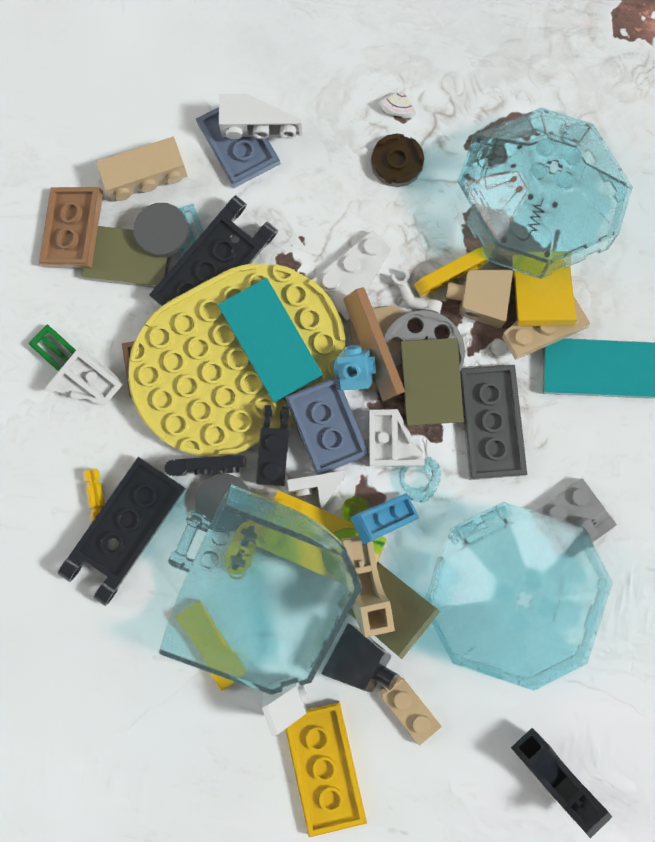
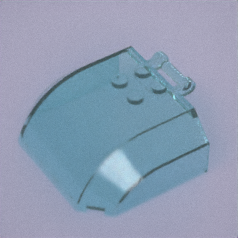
M231 484L223 494L212 519L205 517L199 511H189L186 518L187 525L176 550L170 554L168 563L188 573L165 628L159 654L273 695L282 692L284 686L297 682L302 686L312 682L361 592L362 584L346 547L327 528L295 509ZM199 529L206 532L193 560L187 557V553Z

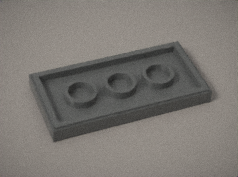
M515 365L461 369L464 430L470 480L528 475Z

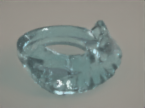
M432 457L426 458L424 460L425 466L422 467L430 476V480L425 487L414 488L409 486L405 481V473L410 467L400 468L398 475L399 483L403 490L409 493V498L414 500V502L424 503L437 491L438 482L441 480V467Z

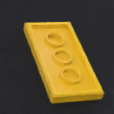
M340 701L306 709V714L285 730L308 837L367 824Z

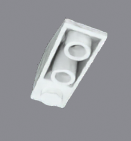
M246 93L219 94V127L222 137L235 140L241 137L266 139L269 136H281L282 138L291 139L296 136H302L300 118Z

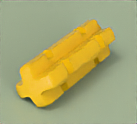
M97 468L83 471L84 482L87 483L85 488L89 508L92 509V512H90L92 522L105 505L102 484L99 483V480H101Z

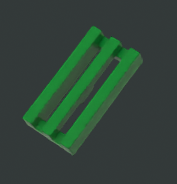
M47 324L28 344L59 372L62 366L48 355L38 343L42 341L65 363L69 358L45 337L46 334L49 332L72 354H74L76 349Z

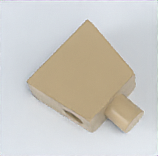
M513 270L467 271L463 284L448 282L445 299L461 301L459 315L496 328H502L507 318Z

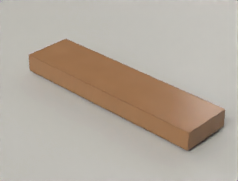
M364 287L355 289L343 301L362 349L370 348L371 357H375L376 373L373 374V378L384 402L404 393L405 390Z

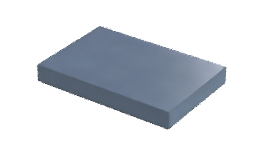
M219 107L196 118L201 132L233 188L280 165V159L267 138L241 137L240 139L233 140L222 137L219 127Z
M338 377L285 397L316 475L327 473L369 455L343 390L341 391Z

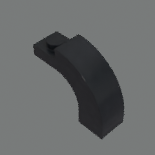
M533 727L511 747L530 772L590 839L612 818L609 811L577 779L552 747Z

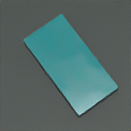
M268 278L218 304L220 311L273 403L323 376Z
M562 339L543 348V394L654 399L655 342Z

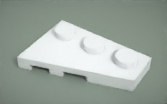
M374 230L313 279L330 297L339 315L346 323H348L350 316L343 299L355 289L364 287L367 291L391 253V248Z

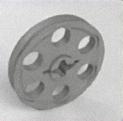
M426 310L407 313L393 322L384 336L387 346L388 342L394 338H398L401 341L425 340L426 337L427 340L437 339L434 329L438 326H444L449 330L448 338H457L460 371L462 369L465 358V345L462 335L453 322L439 313ZM412 319H417L422 323L423 329L419 333H412L408 330L407 323ZM390 351L395 367L397 368L399 365H402L401 352L394 353Z

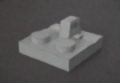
M583 478L573 483L535 511L568 558L575 556L617 525Z

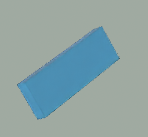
M405 493L350 518L363 545L419 519V516L408 494Z

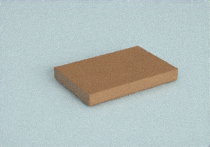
M100 187L50 188L39 265L54 268H92L103 190Z

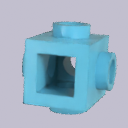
M360 345L348 346L337 356V360H334V372L336 377L339 376L341 391L370 388L374 381L373 374L376 373V360L374 356L371 357L370 348L361 349Z

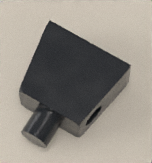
M350 623L345 627L321 673L324 676L371 693L377 684L391 690L398 679V674L386 667L391 659V654L371 637H365L360 628Z

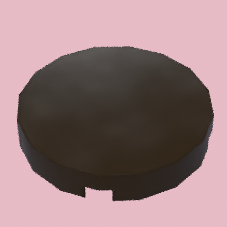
M399 133L387 135L377 142L372 152V171L377 179L387 186H408L417 180L422 172L425 159L423 149L412 137L408 138L404 134Z

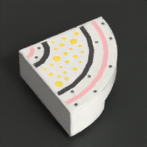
M404 90L380 101L381 109L387 114L402 118H410L416 115V110Z

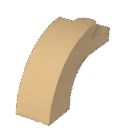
M359 535L341 539L345 563L343 566L352 608L361 632L365 637L395 631L391 603L383 591L377 570L373 541L363 545Z

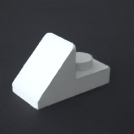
M344 471L290 479L287 480L290 494L296 493V497L313 495L312 490L318 489L320 505L323 510L344 481L345 473Z

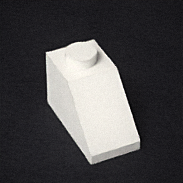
M296 677L267 687L262 691V710L272 736L279 734L306 714L305 703L309 702V698L304 684L299 686Z

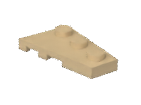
M575 297V326H518L516 321L504 332L502 338L515 360L589 327L591 323Z

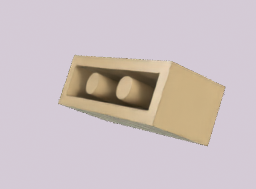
M174 136L96 161L105 191L111 201L126 200L133 194L151 192L157 186L167 183L175 184L180 182L182 178L188 177Z

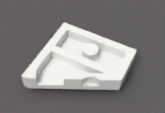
M79 347L44 389L51 393L54 391L69 394L72 398L89 399L93 403L106 405L121 388L124 381Z
M398 409L369 410L370 467H424L425 461L406 428Z

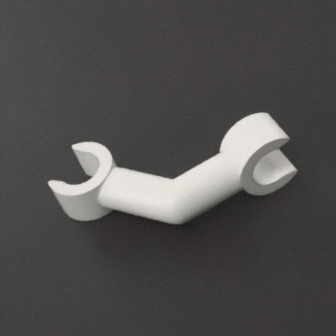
M404 268L406 278L403 281H398L395 274L392 273V283L400 289L405 304L408 307L440 314L442 302L414 297L409 285L410 274L407 269Z

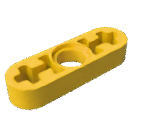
M480 247L424 276L414 284V287L420 297L424 298L446 287L448 282L453 283L465 277L467 271L478 270L490 261V258L484 248Z

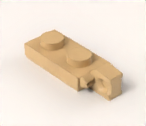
M399 674L391 690L385 687L378 690L384 702L419 746L442 727L406 680L402 679Z

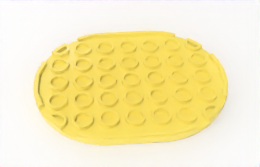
M252 263L231 268L161 306L145 322V325L134 341L129 357L128 383L130 394L137 412L144 423L156 436L170 446L189 454L204 457L234 455L258 445L265 405H271L272 409L270 428L280 429V411L282 406L288 407L285 397L273 403L220 311L218 304L268 278L323 374L320 378L290 394L292 395L335 378L334 360H337V356L345 348V333L340 315L330 297L318 284L294 269L285 266ZM290 409L288 427L295 424Z

